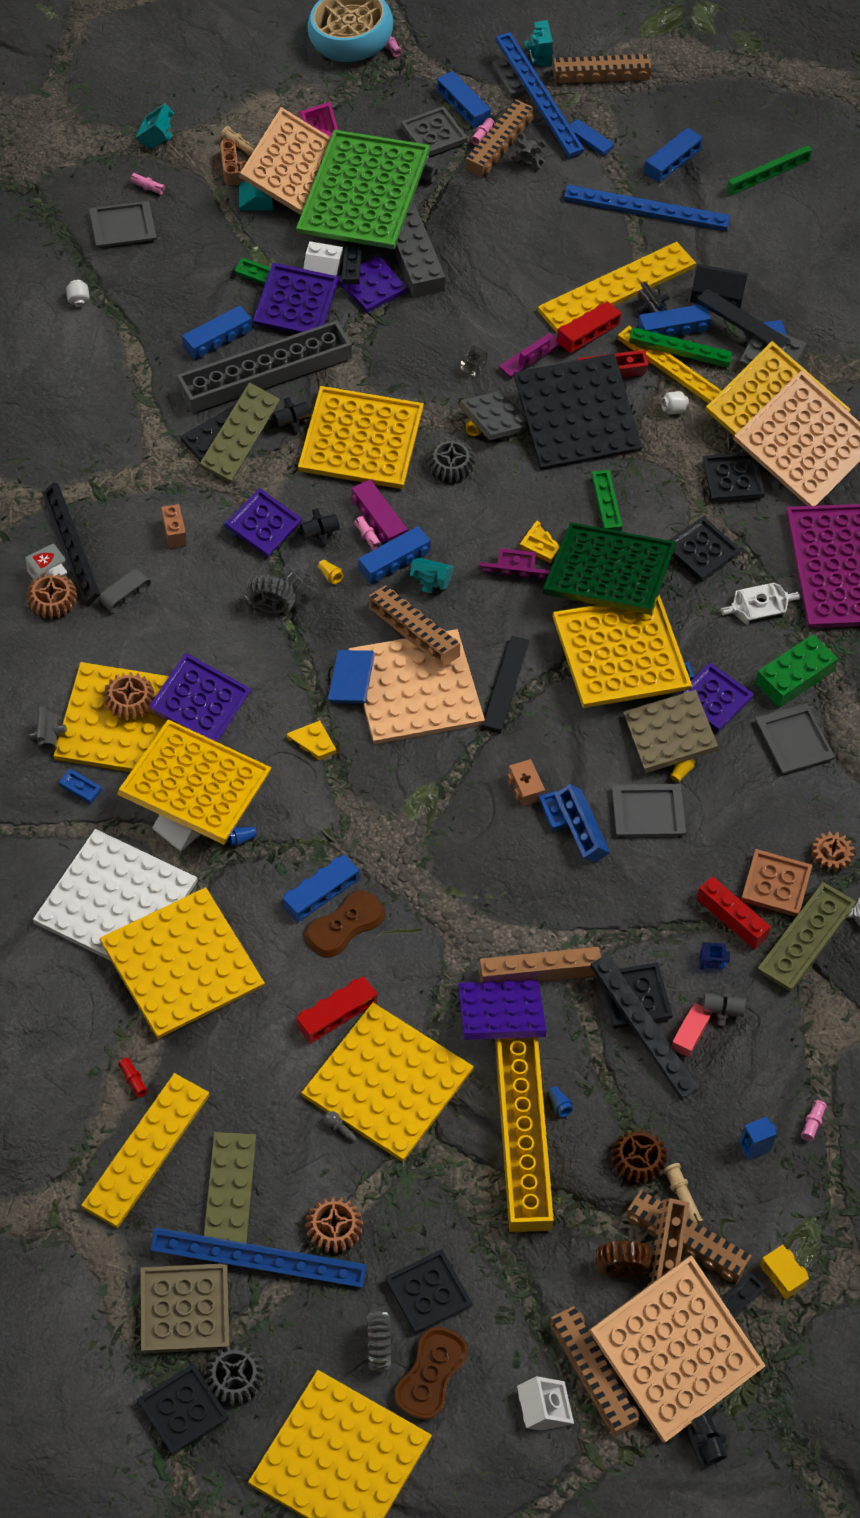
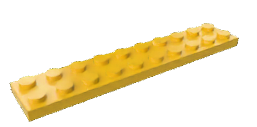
M675 242L538 306V312L557 333L561 326H565L573 319L579 318L587 311L593 310L599 304L608 301L615 306L638 295L642 289L641 284L643 282H647L653 288L694 269L696 262L678 242Z

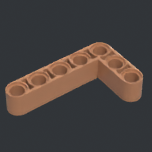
M227 138L222 140L220 144L224 182L228 185H239L244 180L238 176L247 161H237L235 141Z

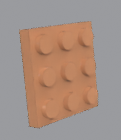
M756 849L741 901L797 917L800 913L812 865Z

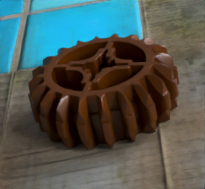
M634 1128L631 1134L626 1130L624 1136L620 1135L613 1144L614 1149L611 1151L613 1156L612 1164H616L615 1171L621 1170V1177L627 1175L628 1182L631 1178L635 1179L636 1184L639 1182V1179H642L644 1184L647 1183L648 1178L653 1182L655 1176L659 1177L662 1173L661 1170L666 1168L665 1163L668 1160L666 1156L667 1148H663L664 1141H658V1135L651 1136V1130L647 1134L644 1133L643 1128L640 1129V1132H637ZM629 1146L630 1154H628L627 1158H624L623 1151ZM654 1154L656 1161L650 1166L648 1158Z
M616 1240L615 1242L602 1244L597 1248L595 1256L597 1270L603 1275L616 1278H632L633 1276L639 1277L641 1274H646L650 1271L653 1262L651 1248L647 1244L640 1243L639 1241L633 1242L632 1240Z

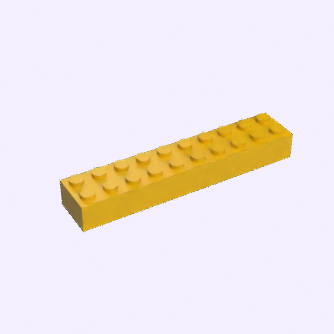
M538 1037L495 1039L509 1232L552 1231L554 1219Z

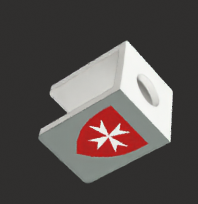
M51 544L25 557L27 571L34 581L38 577L42 578L43 574L50 576L51 572L54 576L59 573L61 577L67 574V571L61 564L65 562V558L55 544Z

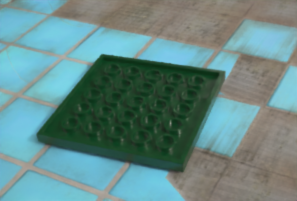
M570 522L544 585L543 594L652 615L676 548V542Z

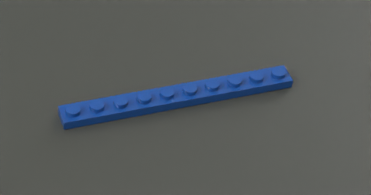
M511 32L497 36L496 43L567 156L570 158L584 152L583 146Z
M567 185L564 201L726 232L730 220V215L573 185Z
M156 1227L154 1228L151 1251L363 1287L367 1264Z

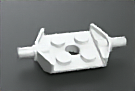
M776 583L736 591L734 602L731 606L721 608V613L723 616L733 613L742 622L749 625V620L782 613L783 617H785L789 601L799 600L800 596L798 592L788 594ZM757 598H762V599H765L766 601H765V602H759V601L757 600Z

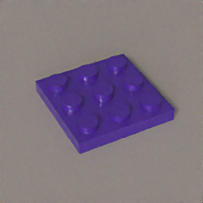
M379 256L361 264L360 284H342V275L338 276V284L366 313L408 292V286Z
M259 488L226 522L225 527L268 558L302 523V518Z
M709 663L691 680V690L680 691L677 694L680 695L696 690L709 725L716 732H719L754 696L751 691L712 663Z

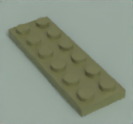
M249 382L201 460L199 467L231 483L272 416V413L280 403V399Z
M823 882L760 964L757 972L792 992L855 908L857 902Z
M214 1132L204 1236L247 1243L256 1134Z

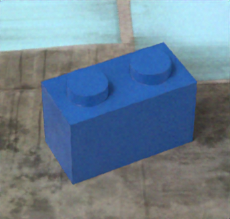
M768 1117L744 1126L739 1143L748 1160L771 1152L777 1135L776 1126L773 1122L770 1123Z

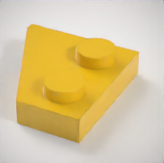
M536 521L521 541L519 548L524 551L536 552V557L552 563L560 546L551 538L548 531L545 532L542 529L541 523Z
M321 721L287 733L289 741L293 740L300 745L301 749L311 753L318 760L336 754V748Z

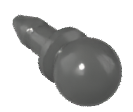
M335 1111L327 1112L324 1116L325 1125L333 1128L334 1132L339 1130L347 1139L355 1142L357 1140L355 1135L343 1125L345 1121L343 1119L340 1120L339 1114Z

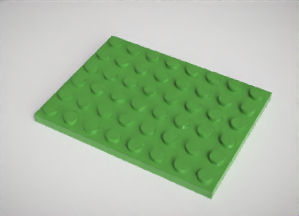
M334 130L296 227L297 233L395 249L429 155L430 145Z

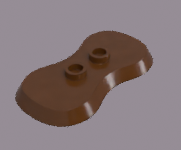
M368 891L352 892L344 898L334 912L308 923L304 930V939L308 946L318 955L323 957L336 956L344 951L351 939L357 934L379 926L385 918V908L381 901Z
M442 1327L430 1328L422 1334L417 1346L416 1361L412 1369L398 1382L395 1389V1401L400 1409L420 1419H430L441 1412L446 1401L448 1382L452 1375L463 1366L468 1356V1345L463 1337L452 1330Z

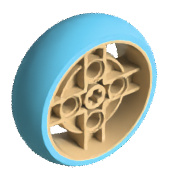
M319 0L310 12L308 19V35L313 46L323 56L340 62L360 61L375 55L385 47L393 30V16L385 0Z

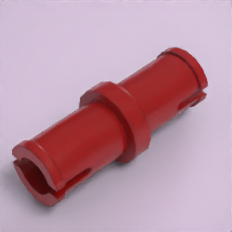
M129 1057L121 1059L118 1066L125 1075L126 1083L131 1085L136 1097L145 1096L148 1089L141 1079L140 1072L134 1068Z

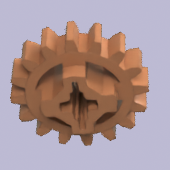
M829 831L827 836L822 833L820 838L815 839L811 849L813 850L811 856L815 857L814 863L820 862V868L827 867V872L831 868L835 872L838 871V868L845 870L846 866H850L854 857V847L850 846L851 840L845 841L846 836L839 837V832L832 835L831 831Z

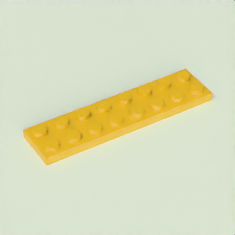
M174 1073L82 1203V1209L118 1229L208 1099L209 1092Z

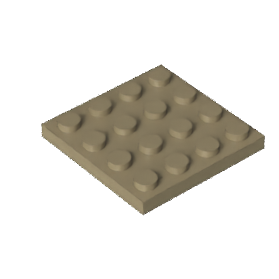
M696 690L624 712L625 720L645 773L719 751Z
M227 1264L141 1267L142 1354L225 1350L229 1346Z

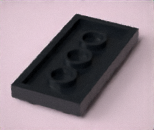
M235 405L180 436L182 443L200 462Z

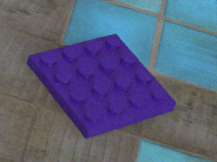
M273 262L253 320L254 324L297 334L324 325L339 277Z
M185 653L150 704L148 711L166 721L171 720L218 742L250 694L251 689Z
M538 980L498 983L487 981L484 984L482 982L458 983L464 1040L546 1037L547 1029Z

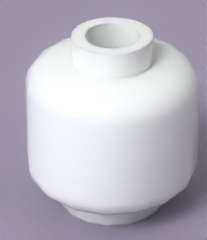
M73 280L66 287L67 300L70 304L82 307L89 301V289L83 281Z
M681 391L668 392L661 400L662 409L668 415L682 414L689 405L688 397Z

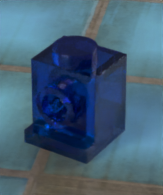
M702 942L700 969H704V967L724 969L725 964L729 963L730 952L726 951V944Z

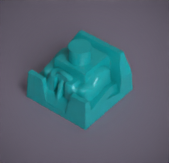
M548 20L534 22V32L530 35L529 41H524L525 51H530L532 64L552 66L553 41Z
M164 103L145 116L135 139L152 149L164 141L168 142L172 137V134L169 132L171 128L170 117L175 113Z
M417 558L412 560L410 576H414L416 580L420 581V584H423V592L433 593L434 587H440L441 590L448 588L454 566Z

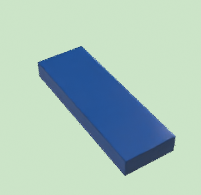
M579 119L569 125L580 141L602 156L614 148L613 142Z

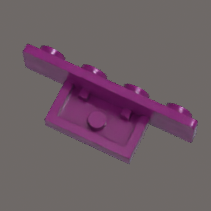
M548 333L502 363L500 370L509 378H512L514 372L524 370L560 345L556 342V337Z
M500 548L498 564L479 562V569L486 573H493V570L501 571L500 574L511 575V573H519L518 576L521 577L537 575L538 579H547L550 570L534 569L536 552Z

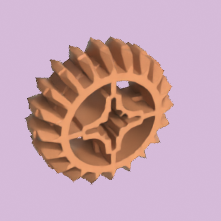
M52 572L50 576L43 574L42 578H36V581H31V586H28L26 594L27 604L32 612H36L37 616L42 615L44 619L47 616H50L51 619H53V616L60 618V614L66 615L67 611H72V606L76 604V587L71 580L67 579L66 575L61 577L58 573L54 576Z
M131 672L129 675L122 673V677L116 675L115 680H109V684L105 686V691L103 692V701L108 712L111 711L113 716L118 715L119 720L122 717H125L127 721L129 717H133L135 720L136 716L143 717V712H149L148 708L155 698L154 688L145 676L140 678L139 673L135 676Z
M333 1196L330 1202L326 1198L323 1199V1204L316 1202V1209H310L311 1215H307L306 1221L308 1223L305 1224V1229L309 1230L307 1237L312 1238V1245L318 1243L317 1248L319 1250L325 1247L326 1253L333 1249L335 1254L339 1248L343 1252L346 1251V1246L352 1249L353 1242L359 1241L358 1235L362 1234L361 1227L363 1226V1221L360 1220L361 1213L357 1212L356 1205L350 1207V1200L343 1203L342 1197L339 1201H335ZM330 1213V1215L327 1218H322V1220L319 1221V1219L322 1216ZM338 1213H341L346 1217H341L338 1215ZM333 1218L337 1224L336 1232H334V1227H332ZM350 1229L344 1236L338 1237L341 1232H347ZM322 1233H328L331 1236V1238L323 1235Z

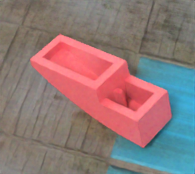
M695 1003L672 1042L671 1047L673 1050L690 1058L713 1013L703 1012V1006Z

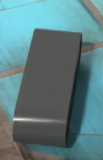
M134 569L104 590L99 596L98 601L111 613H116L150 587L151 580L139 569Z

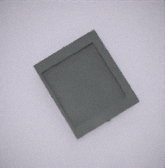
M149 201L89 208L96 248L157 240Z
M807 703L755 718L782 774L835 759Z
M681 784L612 785L616 836H622L623 838H671L686 835Z

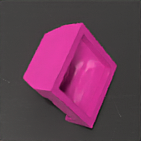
M331 102L298 111L297 113L298 118L329 137H332L334 130H338Z

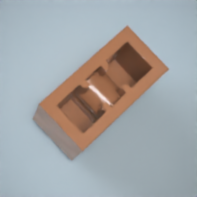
M180 505L161 507L168 549L187 546Z
M532 760L509 765L507 780L514 787L516 800H520L522 807L539 802L538 798L540 795L545 794V789Z

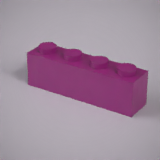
M371 479L352 487V496L350 498L353 505L357 506L362 517L368 520L370 527L378 534L381 543L386 544L408 532L407 527Z

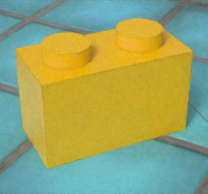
M781 1245L762 1258L760 1267L785 1299L806 1287L809 1280L807 1271L804 1267L798 1265L794 1254L789 1249H786L784 1245Z

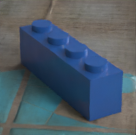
M454 71L437 78L436 90L474 129L482 125L487 118H490V107Z
M690 128L680 132L677 137L670 140L667 145L662 149L660 148L652 157L647 158L644 173L660 183L701 150L703 137Z
M694 305L639 315L638 328L673 337L709 330L711 318L707 308L702 305Z
M238 306L182 335L183 348L194 360L203 357L207 353L251 331L252 318L241 306Z
M417 526L358 558V570L370 584L380 581L384 576L396 572L404 565L411 564L412 560L427 555L430 552L431 540Z
M569 784L558 791L555 796L583 858L596 863L610 854L582 790Z
M345 854L333 859L327 867L319 869L314 876L303 880L294 890L287 891L282 897L283 908L297 923L357 882L359 880V869Z

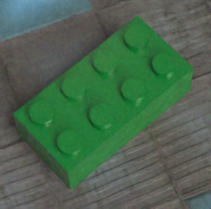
M812 634L758 670L755 684L781 708L833 673L836 669L838 658Z

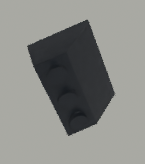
M697 264L690 302L697 303V298L706 289H709L741 309L748 273Z

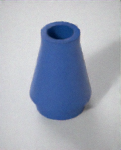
M254 826L235 827L227 841L230 846H238L257 836Z
M557 1086L551 1087L547 1094L554 1113L559 1115V1117L568 1116L573 1111V1103Z

